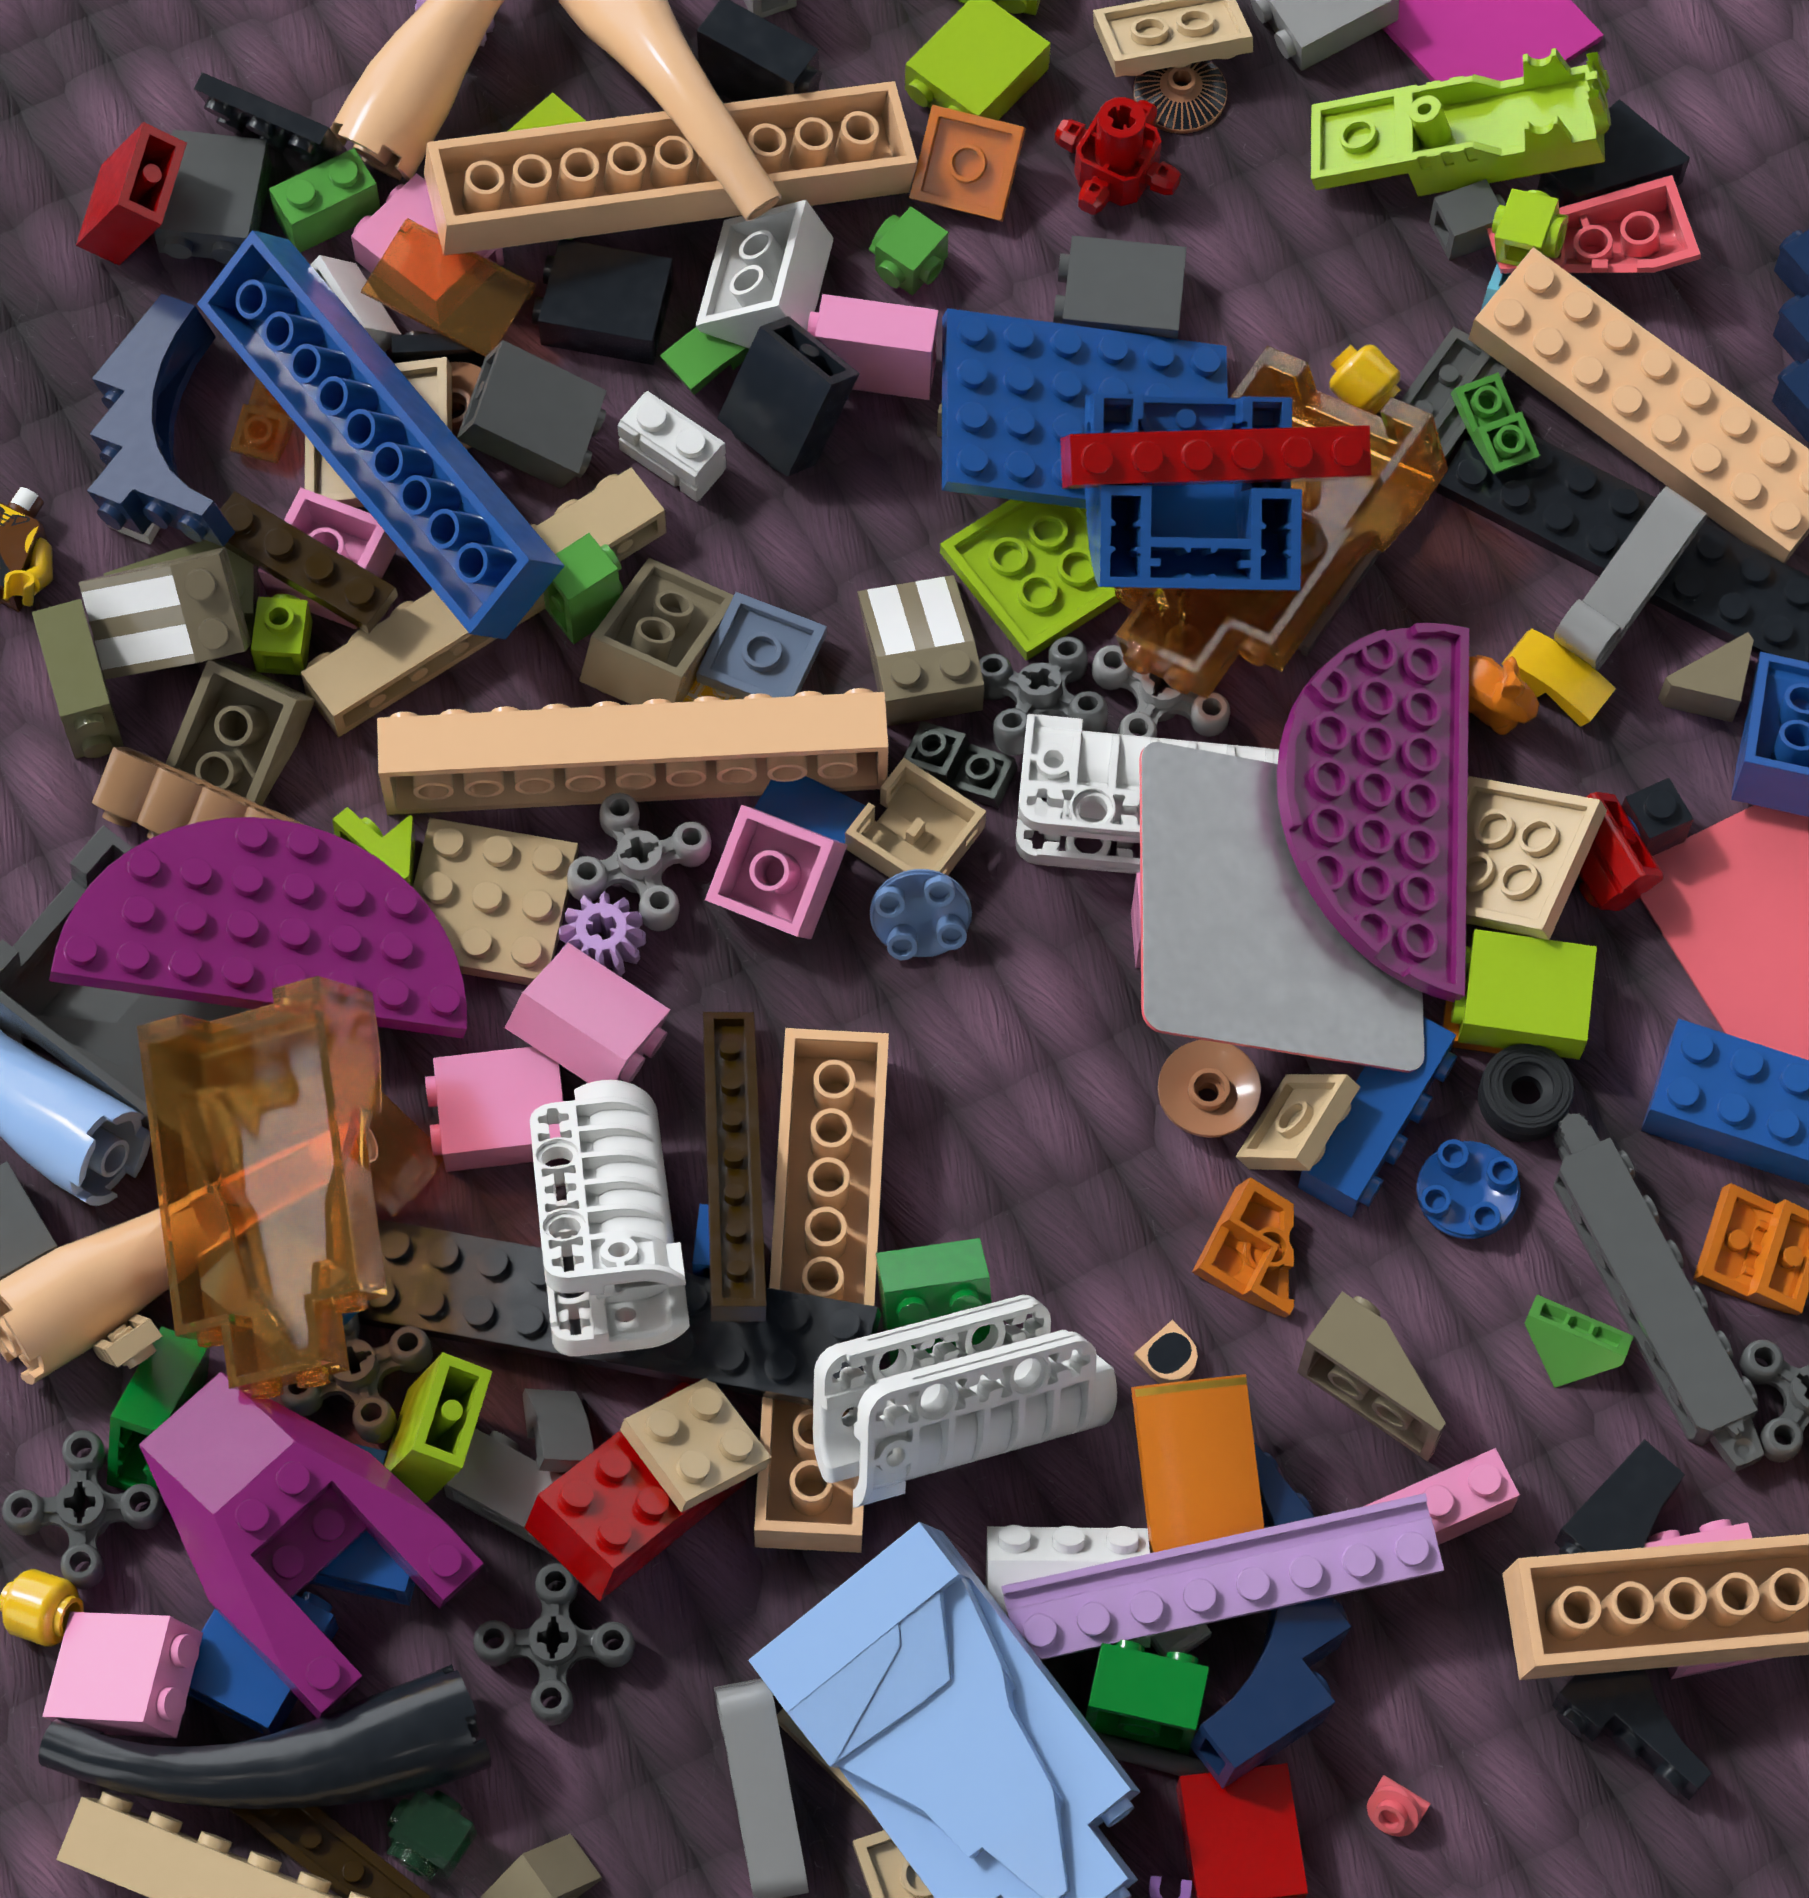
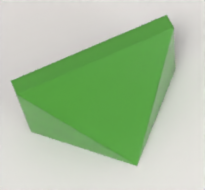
M1536 1295L1524 1323L1554 1388L1622 1366L1634 1337L1631 1334L1540 1295Z

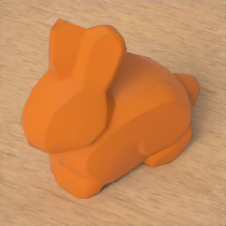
M1476 655L1469 657L1468 711L1490 726L1499 735H1506L1517 726L1518 722L1525 724L1536 717L1540 706L1531 688L1522 681L1517 661L1513 656L1503 663V668L1492 658Z

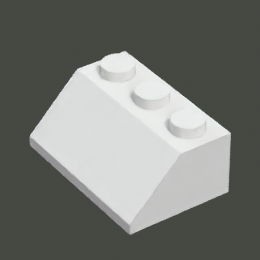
M807 200L771 208L763 215L751 221H746L743 216L724 220L696 322V327L700 332L750 349L759 327L789 316L807 330L810 312H815L834 239Z
M1020 1525L1005 1527L987 1526L986 1589L1007 1615L1002 1586L1150 1554L1148 1528H1130L1126 1526L1114 1528H1078L1075 1526L1023 1527ZM1151 1636L1132 1641L1150 1648Z

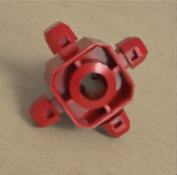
M1116 97L1106 101L1100 107L1099 112L1088 129H1086V124L1072 119H1063L1056 129L1054 140L1060 147L1070 153L1076 151L1074 174L1079 187H1081L1078 207L1082 211L1095 215L1101 212L1109 201L1119 206L1137 203L1147 185L1150 186L1151 191L1162 195H1173L1181 181V173L1177 168L1165 161L1159 163L1162 141L1157 127L1154 126L1157 118V107L1154 104L1145 100L1136 102L1130 98Z

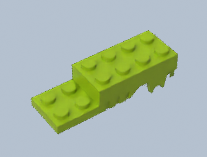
M1553 48L1551 49V54L1543 59H1534L1528 53L1523 54L1524 77L1498 81L1473 74V76L1468 77L1458 76L1449 78V80L1442 82L1440 80L1427 82L1426 85L1421 86L1416 84L1312 104V183L1316 190L1408 173L1417 195L1423 196L1460 189L1487 179L1488 183L1605 162L1604 134L1611 126L1606 93L1610 89L1608 72L1604 70L1598 52L1586 54L1588 59L1586 61L1587 65L1570 68L1558 50Z

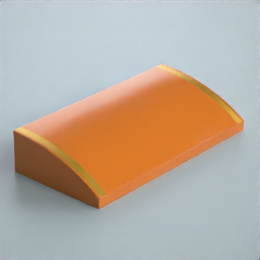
M1246 1374L1131 1387L1150 1553L1264 1529Z

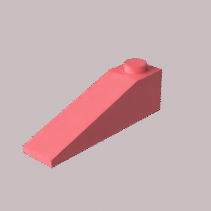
M1673 175L1560 207L1559 214L1569 216L1566 236L1558 258L1548 257L1568 273H1654L1701 259V254ZM1488 228L1487 235L1496 258L1495 233H1492V228ZM1497 262L1500 273H1512L1517 268V266Z

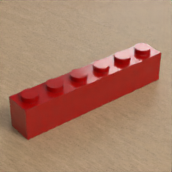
M1370 425L1069 434L1060 438L1062 489L1095 488L1100 485L1174 486L1360 480L1372 476Z

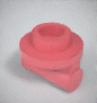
M1383 1775L1368 1800L1367 1812L1370 1820L1379 1830L1391 1836L1402 1837L1411 1834L1417 1828L1431 1803Z

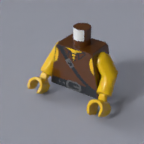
M24 487L18 488L8 505L0 502V603L17 612L21 610L23 605L32 606L34 595L53 580L52 547L48 543L43 525L34 519L44 505V502L36 493Z

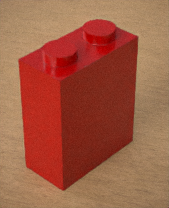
M143 122L101 165L76 246L116 265H120L162 225L187 142Z
M1288 1763L1256 1767L1224 1789H1222L1211 1773L1179 1776L1176 1792L1189 1880L1192 1881V1898L1307 1897L1308 1889Z

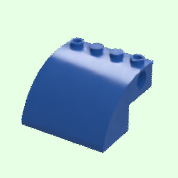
M1093 393L1085 397V434L1292 428V397H1159L1120 393ZM1291 482L1174 486L1100 485L1095 488H1085L1089 549L1098 587L1301 590L1302 489H1291Z

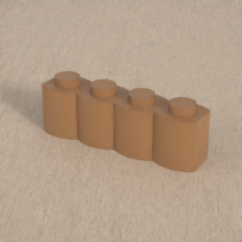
M113 747L92 804L104 809L102 815L104 819L128 828L131 827L133 822H136L149 829L147 834L149 839L174 828L221 818L256 817L302 824L284 814L258 805L245 797L217 787L197 776L171 767L151 756L128 747Z

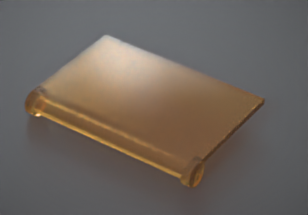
M407 218L361 289V293L486 357L500 343L525 300L528 301L532 296L536 284L475 252L443 256L438 233Z

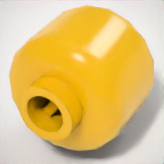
M1350 345L1330 364L1336 372L1329 381V388L1355 415L1361 416L1369 412L1373 417L1376 416L1401 391L1397 386L1401 378L1399 369L1375 345H1365L1358 351Z
M36 1569L22 1572L14 1581L9 1582L4 1587L0 1595V1611L2 1612L3 1624L8 1633L46 1647H52L62 1642L70 1612L84 1611L83 1601L79 1598V1592L71 1581Z

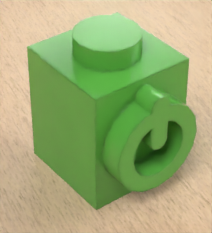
M911 206L901 217L897 215L890 216L878 229L869 247V251L875 255V270L886 284L894 288L900 287L913 296L924 283L927 285L931 284L940 274L944 260L948 257L949 232Z

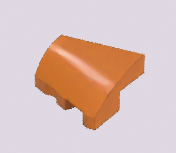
M1251 1177L1236 1186L1192 1273L1256 1307L1285 1318L1289 1316L1294 1308V1300L1289 1299V1269L1294 1267V1249L1290 1244L1289 1234L1294 1227V1204Z

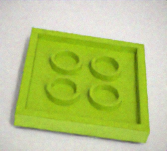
M1010 499L940 543V554L1026 661L1051 646L1057 639L1065 637L1139 589L1098 587L1091 562L1086 509Z

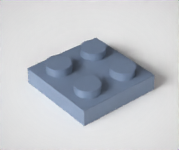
M735 592L696 673L697 682L740 699L757 693L768 694L772 697H792L800 693L827 636V626Z

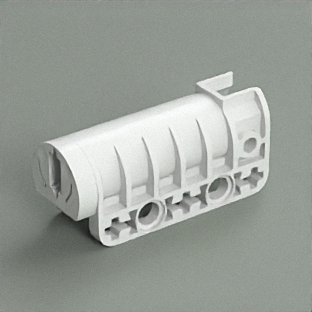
M1027 714L1015 840L1016 850L1021 858L1036 865L1129 874L1139 873L1140 858H1133L1132 850L1123 848H1131L1134 843H1140L1139 757L1144 747L1152 742H1161L1278 764L1279 749L1082 731L1083 719ZM1042 798H1047V803ZM1034 831H1039V834H1044V838L1049 841L1044 842L1042 849L1032 848V841L1024 838H1032ZM1060 836H1067L1066 851H1059L1060 842L1051 841H1060ZM1077 837L1100 839L1103 846L1094 854L1082 853L1076 848L1074 841ZM1111 840L1117 841V847H1122L1117 848L1116 856L1109 855Z
M619 1080L590 1082L574 1090L575 1100L542 1105L535 1109L530 1117L552 1342L557 1351L567 1356H585L653 1348L675 1340L690 1326L681 1243H674L656 1105L648 1093L634 1084ZM559 1124L561 1137L550 1138L549 1125ZM557 1158L571 1161L569 1164L554 1167L545 1165L550 1160ZM566 1186L567 1200L557 1201L556 1187ZM573 1255L574 1271L564 1272L563 1257ZM584 1292V1294L575 1298H564L559 1295L560 1293ZM580 1318L581 1334L571 1335L569 1319Z
M1029 1295L1008 1298L835 1344L827 1348L819 1356L814 1369L813 1444L823 1480L828 1483H835L859 1476L858 1484L853 1490V1508L905 1494L907 1480L1105 1425L1111 1420L1117 1402V1384L1114 1369L1096 1354V1349L1080 1334L1068 1332L1067 1330L1050 1333V1312L1042 1303ZM1027 1314H1032V1318L1026 1320ZM1024 1322L1023 1329H1019L1016 1326ZM990 1324V1332L986 1339L977 1345H972V1337L979 1327ZM940 1338L943 1340V1342L934 1345L935 1339ZM933 1346V1352L930 1354L924 1350ZM898 1349L899 1353L896 1361L889 1368L880 1370L879 1364L882 1356L888 1351ZM843 1362H846L850 1365L849 1367H845L841 1370ZM863 1366L864 1372L858 1367ZM840 1371V1378H834L833 1374ZM854 1407L853 1410H849V1412L844 1417H842L843 1413L848 1408Z

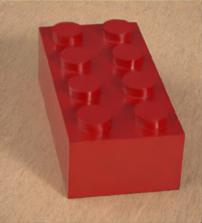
M681 1382L657 1402L691 1385ZM619 1431L537 1495L524 1528L594 1597L601 1601L745 1485L747 1479L680 1512L622 1432Z

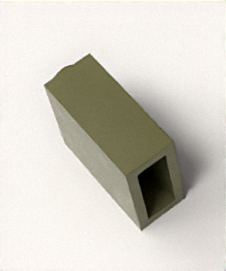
M81 599L33 611L32 616L59 715L75 759L81 757L99 758L109 754L113 747L124 746L95 641Z

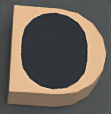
M1171 1320L1134 1353L1133 1359L1157 1382L1170 1383L1188 1380L1195 1370L1198 1355L1196 1346L1191 1338Z

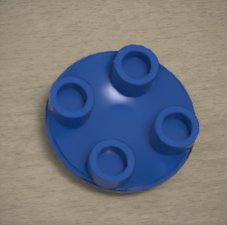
M1456 1139L1447 1140L1425 1161L1419 1172L1416 1193L1421 1211L1434 1227L1447 1235L1461 1239H1478L1492 1235L1502 1229L1512 1219L1518 1208L1521 1188L1517 1166L1512 1159L1487 1144Z

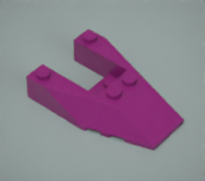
M222 1372L216 1375L139 1444L209 1603L317 1719L324 1717L359 1685L362 1675L292 1600L298 1592L365 1531L378 1542L439 1609L480 1572L483 1566V1562L450 1526L371 1453Z

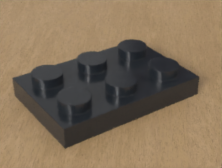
M201 73L194 87V90L205 102L204 109L218 117L216 123L240 135L244 129L258 134V139H266L268 147L277 152L283 153L286 147L301 153L299 159L312 167L347 151L329 127L206 73Z

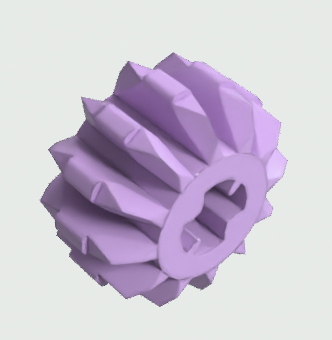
M605 891L599 897L600 903L595 904L592 903L590 898L583 895L580 899L582 911L568 908L565 912V919L568 924L559 928V938L566 943L562 949L567 943H570L606 968H612L615 974L622 977L625 973L623 961L637 964L640 960V952L637 948L646 944V934L643 930L639 929L643 924L642 916L638 911L629 912V901L625 897L612 905L610 904L609 894ZM602 932L603 935L608 939L603 940L602 937L597 933Z

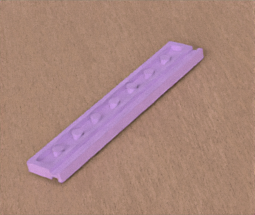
M1426 1493L1008 1584L1002 1586L1001 1589L1008 1618L1039 1659L1046 1660L1100 1648L1102 1643L1113 1645L1120 1642V1640H1137L1443 1572L1444 1567L1432 1518L1427 1506Z

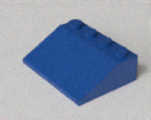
M1760 652L1736 763L1731 800L1809 817V662Z

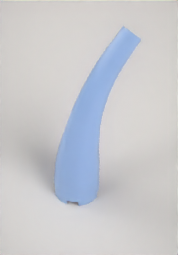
M0 1030V1137L23 1160L52 1183L89 1205L100 1206L117 1198V1194L111 1191V1189L119 1183L126 1173L136 1178L148 1154L151 1131L142 1127L141 1120L145 1116L79 1077L40 1057Z

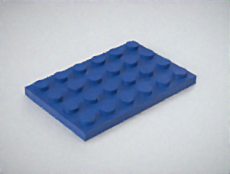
M947 308L942 317V491L1086 509L1085 488L1062 489L1060 438L1069 434H1085L1086 395L1093 393H1120L1159 397L1228 398L1227 346Z

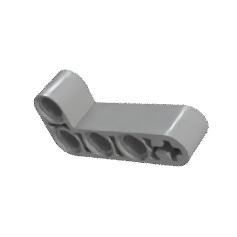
M1669 487L1663 488L1583 601L1578 599L1564 616L1554 633V641L1598 671L1706 520L1708 513Z
M762 1678L714 1687L753 1898H785L809 1893L773 1693Z

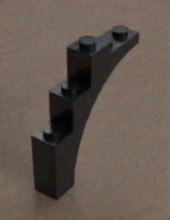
M1644 1439L1562 1527L1554 1542L1561 1548L1559 1554L1644 1548L1658 1514L1678 1489L1685 1474ZM1645 1669L1575 1675L1559 1692L1552 1704L1558 1711L1556 1716L1559 1722L1577 1737H1581L1584 1734L1593 1742L1607 1727L1614 1733L1611 1737L1617 1747L1631 1758L1641 1757L1655 1770L1653 1772L1655 1780L1672 1795L1678 1796L1681 1793L1689 1801L1712 1774L1676 1733L1658 1704Z

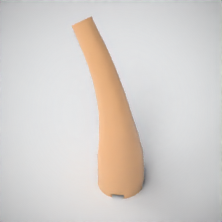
M426 0L394 33L368 64L339 111L330 129L343 146H345L347 140L354 143L352 148H355L357 153L362 156L361 159L365 164L395 179L401 180L403 176V178L409 181L415 175L426 155L427 142L434 141L447 118L476 51L495 14L505 0Z
M558 0L583 33L612 56L652 95L721 183L746 221H751L763 215L781 200V194L757 160L739 127L692 53L668 0Z
M358 1118L352 1119L313 1139L283 1150L236 1174L163 1207L56 1248L0 1281V1353L7 1363L19 1357L28 1368L21 1373V1378L27 1384L33 1385L91 1349L93 1344L100 1339H107V1335L128 1322L129 1318L140 1312L219 1250L264 1221L309 1197L335 1180L375 1161L378 1157V1146L373 1132L362 1120Z

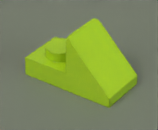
M348 807L332 819L334 835L354 843L376 856L413 887L415 855L413 816L410 815L385 836H383L378 826L367 817L360 819Z

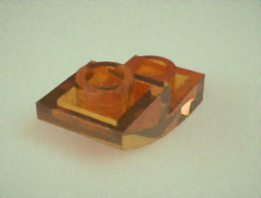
M256 377L249 404H243L229 450L233 453L278 464L296 423L258 377Z

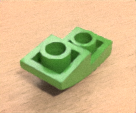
M695 327L662 353L660 357L690 392L695 395L727 366L730 365L733 370L745 360L749 348L702 333Z
M1499 372L1456 387L1450 393L1471 439L1493 474L1540 457L1522 411L1515 413Z

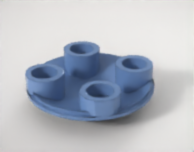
M929 869L908 870L889 878L876 891L870 906V920L876 936L887 946L889 954L898 960H908L912 957H933L949 950L960 948L967 939V932L972 917L971 903L962 886L948 875Z

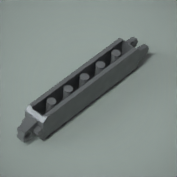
M1567 1113L1566 1117L1559 1122L1558 1132H1555L1554 1135L1555 1139L1553 1142L1556 1143L1555 1148L1559 1149L1558 1154L1562 1164L1556 1176L1553 1189L1629 1332L1634 1336L1633 1339L1684 1435L1689 1442L1700 1446L1712 1443L1732 1472L1755 1464L1762 1459L1764 1451L1752 1421L1758 1411L1756 1407L1758 1405V1398L1753 1385L1747 1377H1740L1731 1361L1733 1359V1351L1727 1337L1720 1330L1715 1332L1706 1315L1708 1313L1706 1299L1697 1285L1691 1286L1683 1273L1684 1262L1682 1255L1674 1241L1671 1239L1666 1241L1658 1226L1659 1214L1656 1206L1648 1195L1642 1196L1633 1180L1635 1178V1170L1626 1152L1623 1150L1617 1151L1611 1138L1599 1141L1592 1126L1588 1125L1589 1120H1586L1585 1116H1581L1580 1113Z

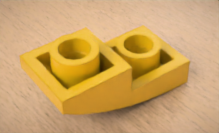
M1530 629L1524 634L1501 663L1503 665L1509 657L1513 656L1517 661L1522 681L1531 688L1536 698L1547 693L1580 727L1591 722L1616 689L1591 665L1550 637L1534 629Z

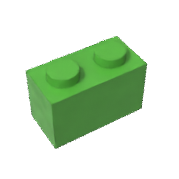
M355 148L269 188L275 219L287 239L292 242L300 253L355 227L365 216H372L381 208L377 184Z
M590 533L555 554L565 566L543 592L545 609L573 645L598 628L620 598V593L623 592L618 571L621 570V564L616 554L607 544L600 547Z

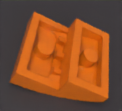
M1733 1183L1722 1187L1693 1280L1763 1307L1793 1315L1802 1314L1809 1292V1210L1786 1199L1775 1204Z

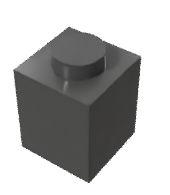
M1487 179L1434 198L1429 223L1449 261L1491 246L1487 229L1492 228L1497 207L1499 205L1506 206V203L1500 194L1495 195Z

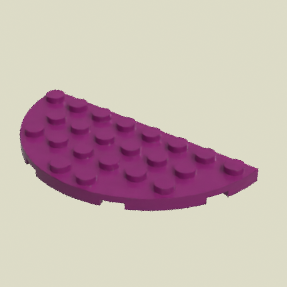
M1415 623L1410 628H1399L1389 631L1382 629L1358 639L1329 660L1305 685L1291 709L1279 747L1277 798L1282 827L1297 870L1314 901L1343 938L1367 960L1405 985L1430 996L1455 1003V1000H1460L1465 996L1469 628L1450 624Z
M240 817L196 822L152 837L127 851L111 863L88 886L76 902L59 937L49 978L51 982L456 1038H464L467 1030V1003L464 981L456 954L437 917L418 892L396 871L356 844L320 829L279 819Z

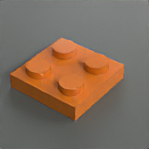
M932 105L909 198L1003 222L1026 128Z

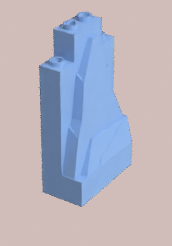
M918 1522L748 1660L830 1767L841 1770L934 1898H1130L1132 1896L1127 1888L1138 1879L1098 1826L1104 1822L1107 1827H1111L1127 1816L1134 1809L1130 1800L1138 1795L1140 1790L943 1531Z

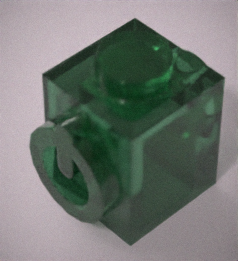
M419 1790L411 1801L403 1798L392 1812L387 1826L391 1828L388 1837L392 1845L387 1854L405 1869L428 1882L432 1880L435 1874L448 1880L477 1836L474 1823L460 1815L463 1807L454 1799L438 1790L435 1791L432 1797Z

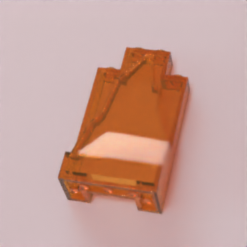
M1267 345L1230 398H1241L1243 396L1292 397V428L1370 425L1372 476L1360 480L1291 482V489H1302L1300 591L1114 588L1116 598L1128 608L1133 609L1115 634L1125 664L1139 674L1147 675L1150 672L1163 678L1169 686L1180 693L1188 694L1191 691L1206 699L1209 698L1239 654L1253 665L1263 666L1266 664L1282 671L1359 559L1375 549L1384 552L1419 513L1448 471L1433 414L1390 397L1380 412L1381 418L1317 391L1308 362Z
M320 976L272 988L274 1004L213 1021L179 1014L137 1026L175 1337L197 1340L198 1347L224 1345L229 1389L250 1390L251 1398L256 1399L281 1396L284 1394L283 1386L296 1383L298 1388H313L327 1385L330 1383L329 1375L349 1371L342 1313L365 1310L368 1308V1300L387 1296L366 1140L373 1114L382 1112L381 1051L373 993Z

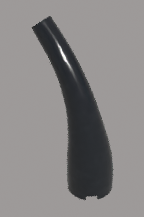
M452 1664L364 1698L319 1719L243 1742L191 1747L146 1745L108 1737L103 1731L62 1719H55L51 1722L42 1738L38 1754L41 1766L110 1790L164 1802L221 1809L308 1808L389 1799L446 1785L491 1767V1758L486 1739L483 1738L478 1741L475 1739V1737L479 1736L474 1714H477L462 1677L458 1670L454 1671Z

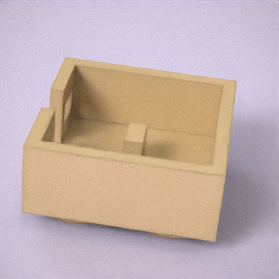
M903 758L880 787V804L887 808L876 822L875 806L868 802L845 832V844L848 845L846 848L848 851L889 878L901 872L914 869H929L949 875L984 830L986 810L906 758Z

